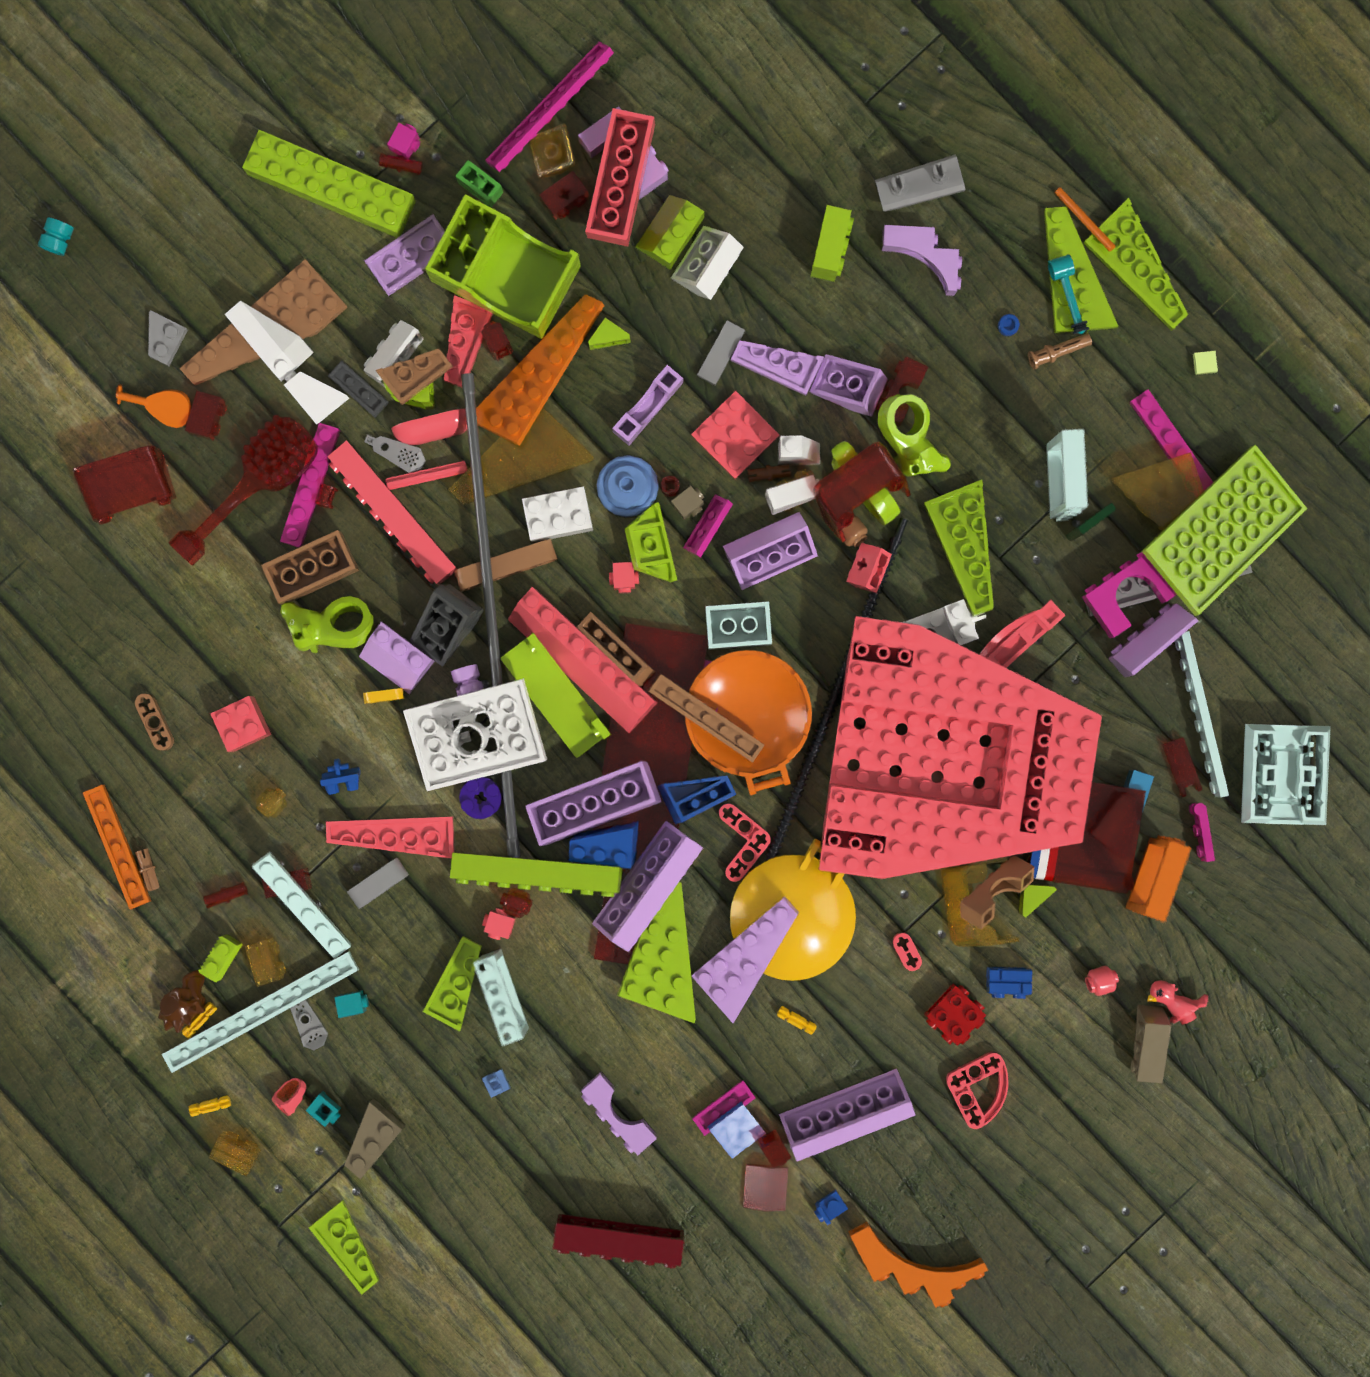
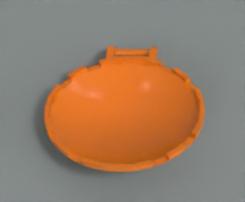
M736 651L715 659L698 674L692 683L689 693L715 711L718 707L717 712L765 746L756 759L751 762L685 717L687 731L694 747L700 755L717 769L745 777L750 795L778 785H790L791 781L786 764L803 747L812 721L810 696L803 680L785 661L761 651ZM781 771L782 776L758 783L753 781L755 777Z

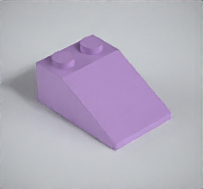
M826 354L810 389V393L851 411L872 417L888 378L881 369Z

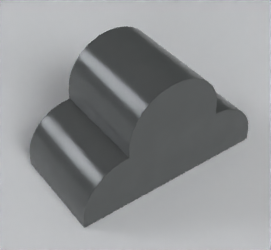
M442 584L433 591L409 642L443 667L458 649L463 639L475 627L484 609L451 584L447 586Z

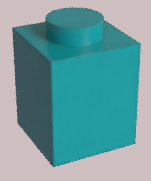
M363 990L340 994L334 997L338 1018L362 1014L367 1011L366 1007H369L368 997L366 994H363Z

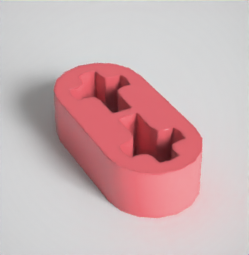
M897 933L893 937L892 943L903 966L909 971L918 970L922 960L911 937L906 933ZM899 937L907 938L908 941L905 943L906 951H904L901 945L897 946ZM907 953H910L913 958L917 957L915 966L912 967V965L906 964L909 961Z

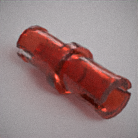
M384 153L380 154V167L396 169L400 173L406 171L418 175L421 174L422 161L406 159L402 155L397 157Z
M245 882L229 888L222 887L220 891L203 896L204 903L207 909L224 902L227 904L232 899L248 895V889L245 886Z

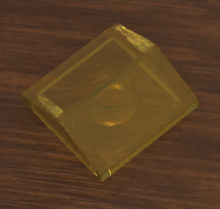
M561 124L539 133L530 140L538 178L564 173L575 165L566 124Z

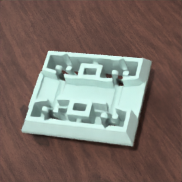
M1245 724L1241 823L1326 825L1330 726ZM1311 735H1316L1315 766L1310 765V757H1313L1311 747L1314 746V742H1311ZM1260 742L1264 743V751H1260ZM1303 745H1308L1307 753L1303 752ZM1309 786H1315L1313 814H1308V810H1311V804H1308V800L1312 798V795L1309 794ZM1258 795L1262 797V804H1257ZM1302 796L1306 798L1305 805H1301Z

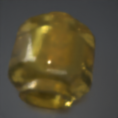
M268 787L256 799V804L258 805L256 809L267 819L269 817L276 818L287 806V801L285 800L287 795L278 787L275 790Z

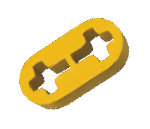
M403 688L363 693L364 704L404 699Z

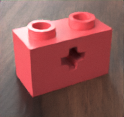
M861 543L846 582L857 588L877 593L892 554L880 547Z

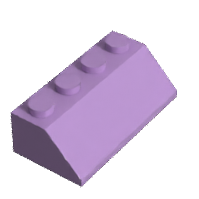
M800 512L723 546L741 590L818 556L809 528Z
M1177 603L1171 606L1166 604L1158 611L1160 613L1158 617L1148 619L1143 624L1145 628L1139 633L1136 630L1127 637L1128 642L1123 646L1121 644L1116 646L1111 651L1113 655L1108 659L1123 677L1134 676L1197 623L1198 620Z

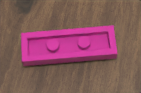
M714 495L683 548L701 557L733 503L718 495Z
M742 1080L693 1116L692 1119L704 1136L710 1133L707 1126L741 1101L746 1106L756 1097L744 1080Z

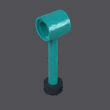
M1069 254L1049 260L1048 270L1053 281L1061 280L1074 321V325L1071 326V329L1074 328L1073 335L1083 334L1089 330V327H1086L1087 321H1082L1069 280V276L1075 274L1073 260Z

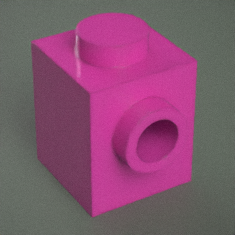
M398 123L387 144L389 150L409 160L411 154L416 152L420 146V138L416 132L417 129L409 124L404 126Z

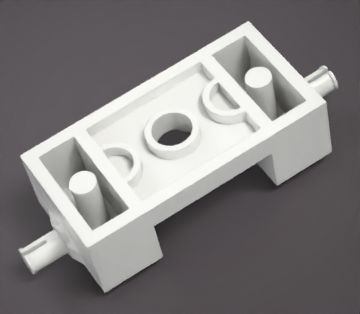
M963 599L901 623L915 624L926 629H932L936 634L961 646L979 639L975 630V622L986 618V615L973 617Z

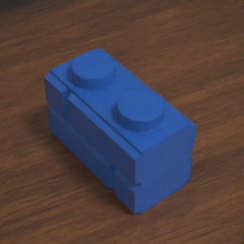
M987 967L986 992L992 994L993 998H1005V994H1013V998L1025 999L1026 995L1032 994V969L1022 967Z

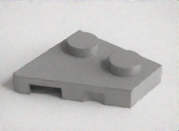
M150 310L148 356L170 366L188 329Z

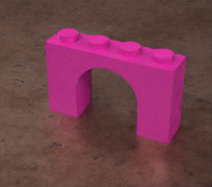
M1142 551L1137 554V560L1134 562L1128 560L1119 566L1121 570L1115 575L1113 572L1107 574L1102 578L1103 583L1098 586L1096 584L1091 585L1084 590L1086 594L1081 597L1110 639L1132 626L1116 601L1117 588L1125 578L1137 577L1144 580L1161 603H1165L1177 595Z

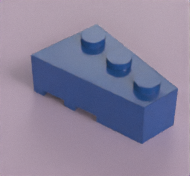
M728 776L666 783L657 786L675 824L684 822L736 795Z
M639 821L574 835L569 845V861L631 869L636 862Z

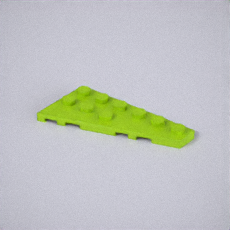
M1128 198L1099 226L1100 230L1116 245L1115 248L1109 252L1093 234L1083 244L1172 331L1188 313L1177 292L1174 291L1170 278L1165 273L1161 265L1162 262L1150 238L1145 234L1140 224L1141 221L1138 215L1135 214L1131 206L1132 203Z
M1067 207L1045 208L1048 261L1068 254L1071 256L1075 274L1069 276V280L1082 321H1087L1086 327H1089V330L1118 328L1119 326ZM1050 276L1055 333L1074 332V328L1071 329L1074 321L1061 280L1053 281Z
M982 480L924 502V507L973 617L994 608Z

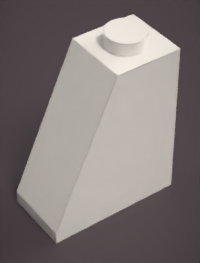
M293 371L285 378L287 382L284 386L316 425L349 399L346 394L302 372L297 374Z
M780 436L778 443V465H820V443L804 436Z
M814 475L767 489L765 498L772 515L819 498L822 486L819 479L815 480Z

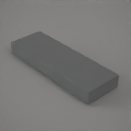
M342 360L328 375L331 380L374 418L389 403Z

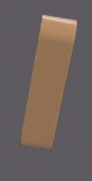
M551 539L492 557L493 581L556 561L557 556ZM480 562L454 571L460 591H466L482 585Z

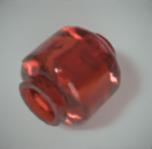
M511 888L508 893L504 892L500 900V904L503 905V912L516 918H522L524 915L527 916L533 903L528 892L517 888Z

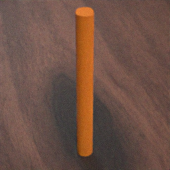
M1061 187L1058 188L1055 194L1109 252L1112 251L1116 245Z

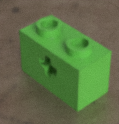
M469 160L455 176L458 184L491 208L503 194L502 186Z

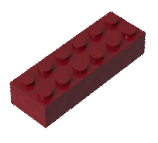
M558 1214L553 1249L561 1254L578 1252V1255L583 1257H590L593 1254L600 1255V1258L605 1260H611L612 1257L621 1258V1261L628 1263L638 1260L642 1261L645 1265L660 1263L667 1268H676V1266H681L684 1230Z

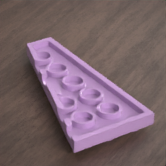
M783 897L692 974V978L732 1023L735 1022L799 913L786 897Z

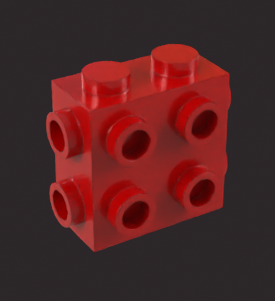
M952 984L924 1013L928 1017L926 1022L934 1030L938 1027L943 1032L941 1037L949 1044L954 1042L957 1046L960 1043L963 1045L971 1036L969 1033L974 1028H980L985 1022L984 1018L986 1016L983 1012L985 1008L976 999L972 1002L967 997L969 992L962 985L957 987Z

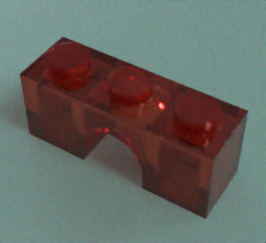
M907 356L903 362L899 360L894 370L897 375L894 380H889L885 391H888L885 399H880L876 409L880 410L885 400L899 394V389L904 386L918 389L928 366ZM906 403L901 404L895 412L894 421L898 427H900L910 407Z

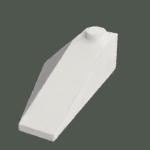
M239 301L225 313L230 322L280 381L290 375L313 353L299 335L286 329L243 301Z

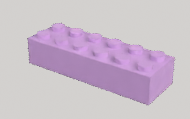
M641 761L536 801L525 807L539 846H547L662 801L648 762Z

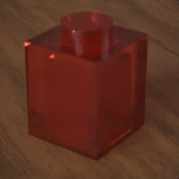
M776 1129L757 1139L773 1169L784 1165L791 1159V1155Z

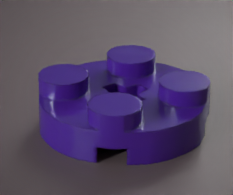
M481 777L467 781L460 791L459 800L462 810L467 815L475 819H485L499 810L502 803V794L493 780ZM483 792V796L487 797V799L478 804L475 795Z

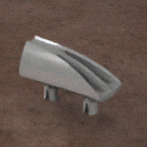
M956 154L875 180L881 205L885 212L965 191Z

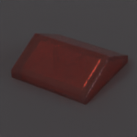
M746 1164L743 1208L760 1211H785L788 1167Z

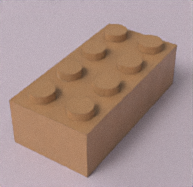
M339 530L261 565L277 602L281 605L297 600L360 571L343 533Z

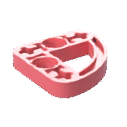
M996 1052L986 1053L949 1072L946 1076V1084L965 1122L970 1128L979 1129L988 1124L998 1114L1006 1099L1008 1091L1007 1068L1001 1055ZM991 1057L999 1059L996 1062V1067H993L992 1065L986 1067L988 1069L987 1072H985L984 1067L980 1064L981 1061H983L985 1065L990 1063ZM974 1065L980 1068V1074L977 1077L969 1075V1069ZM964 1070L965 1075L968 1077L969 1081L966 1082V1079L963 1078L959 1080L958 1086H956L955 1084H951L950 1082L953 1081V1076H956L957 1078L964 1076L961 1073V1071ZM997 1072L998 1088L995 1098L983 1113L970 1085ZM963 1094H968L971 1097V1102L966 1106L961 1105L959 1101ZM974 1105L976 1106V1108L972 1109L976 1116L980 1115L977 1124L969 1121L972 1119L969 1111L964 1113V1110H969Z

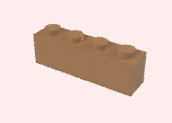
M592 612L577 626L594 645L640 687L655 673L641 657Z

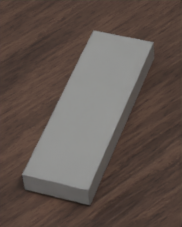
M726 321L697 376L716 386L745 330Z

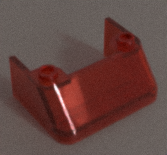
M881 442L870 445L820 480L813 489L824 522L842 542L846 541L842 529L852 523L854 518L853 510L886 487L890 492L901 490L907 497L911 495L905 475Z

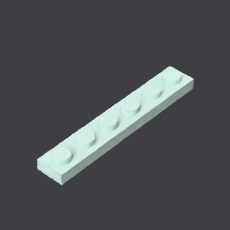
M268 852L253 864V869L334 959L351 947L349 940L271 852Z

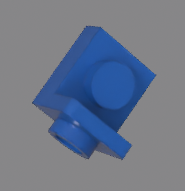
M834 1190L815 1203L817 1210L814 1212L820 1222L825 1221L829 1225L832 1219L846 1211L848 1207L838 1192Z

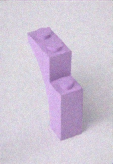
M884 225L882 251L903 253L926 264L940 280L946 295L954 296L957 289L960 290L961 277H958V269H961L962 256H959V249L934 248L938 244V234H935V227Z

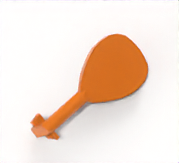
M120 384L116 387L117 404H121L122 400L143 405L152 416L166 426L174 428L183 427L190 417V399L182 391L174 389L163 390L153 393L148 397H142L123 392L122 385Z

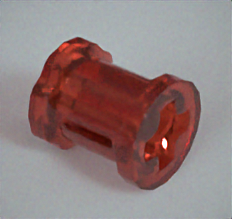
M672 475L664 477L661 482L662 493L668 497L678 494L680 490L679 480ZM674 482L675 489L666 490V483Z
M320 484L319 497L314 504L333 509L332 502L338 489Z

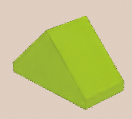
M604 318L588 343L590 350L627 344L631 343L630 334L607 318Z
M1030 884L1020 893L1019 914L1026 918L1057 889L1051 885Z

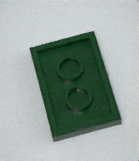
M1110 503L1068 533L1066 535L1067 539L1072 542L1084 535L1113 513L1116 507Z

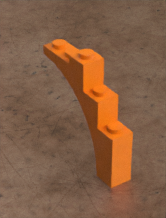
M868 1222L848 1231L874 1282L886 1280L890 1273L893 1272L905 1295L918 1292L921 1289L920 1287L924 1285L935 1308L939 1306L945 1307L951 1303V1300L954 1299L951 1292L952 1289H961L966 1285L967 1281L980 1279L985 1275L984 1272L988 1271L982 1258L952 1267H932L912 1262L889 1249L876 1236Z

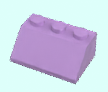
M383 622L378 625L369 637L359 656L397 686L403 688L408 694H411L435 662Z

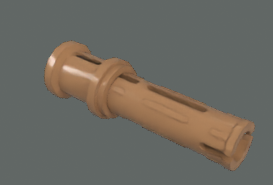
M1085 333L1054 346L1045 345L1041 350L1028 352L1030 365L1035 370L1042 364L1054 363L1058 357L1091 346L1092 340L1089 333Z

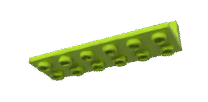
M534 633L501 657V661L516 680L524 678L529 697L576 758L600 740L611 735Z

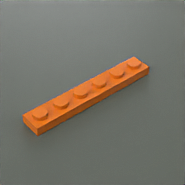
M100 785L83 792L129 909L131 910L151 902L105 785Z

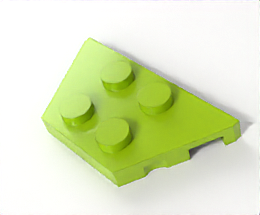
M657 502L647 508L624 530L634 570L668 582L677 581L675 567L660 505Z

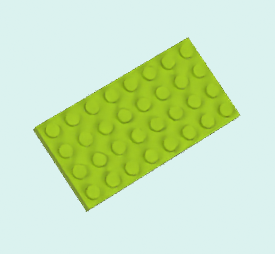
M1253 445L1147 545L1142 552L1194 616H1197L1248 568L1307 507L1260 449Z

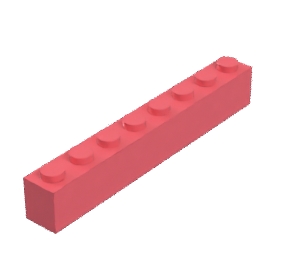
M347 440L327 456L331 460L329 463L330 467L336 473L340 471L345 478L342 481L349 489L355 488L358 492L356 497L363 505L367 503L372 508L369 511L377 521L381 519L385 523L384 530L390 536L395 535L399 540L397 545L404 553L407 550L413 556L410 560L417 568L421 566L426 571L424 576L431 584L435 582L437 585H440L457 570L455 565Z

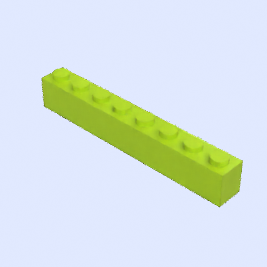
M452 853L450 878L456 879L458 884H468L469 881H477L476 885L489 886V882L497 883V887L510 888V884L518 885V889L530 890L531 886H537L539 891L551 892L552 888H560V893L572 894V890H581L580 894L593 895L594 891L602 892L601 896L614 897V893L620 894L622 868Z

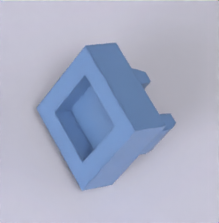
M502 1069L482 1078L491 1098L511 1088Z

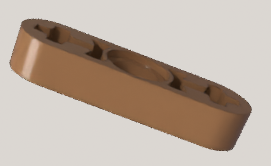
M140 694L135 700V707L154 747L158 750H169L174 744V738L156 699L150 694ZM143 698H145L146 700H150V703H148V707L152 711L155 709V712L149 713L145 716V713H148L149 711L146 707L141 706V704L144 702ZM153 716H157L160 720L157 728H152L149 725V720ZM164 728V731H161L160 733L162 737L168 738V741L165 742L166 746L162 744L159 745L161 737L159 734L154 735L153 732L160 731Z

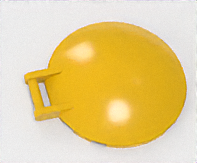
M816 838L805 855L777 856L753 868L743 878L732 899L730 928L733 939L783 897H786L799 912L763 973L776 979L803 980L825 972L843 956L854 934L856 910L852 894L843 880L844 873L819 870L820 860L814 857L816 852L821 853L822 844Z

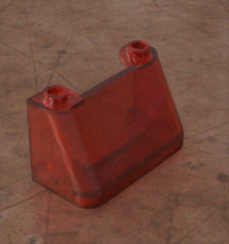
M153 445L133 449L73 469L75 479L94 522L99 524L111 522V518L114 517L115 513L151 502L163 506L170 504L172 499H176L163 452Z

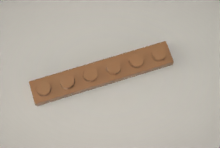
M661 673L648 690L751 762L756 759L765 746Z

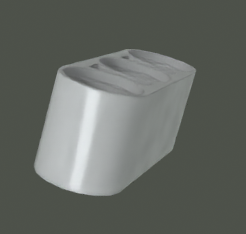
M395 858L351 888L347 893L357 908L361 909L409 874L399 859Z

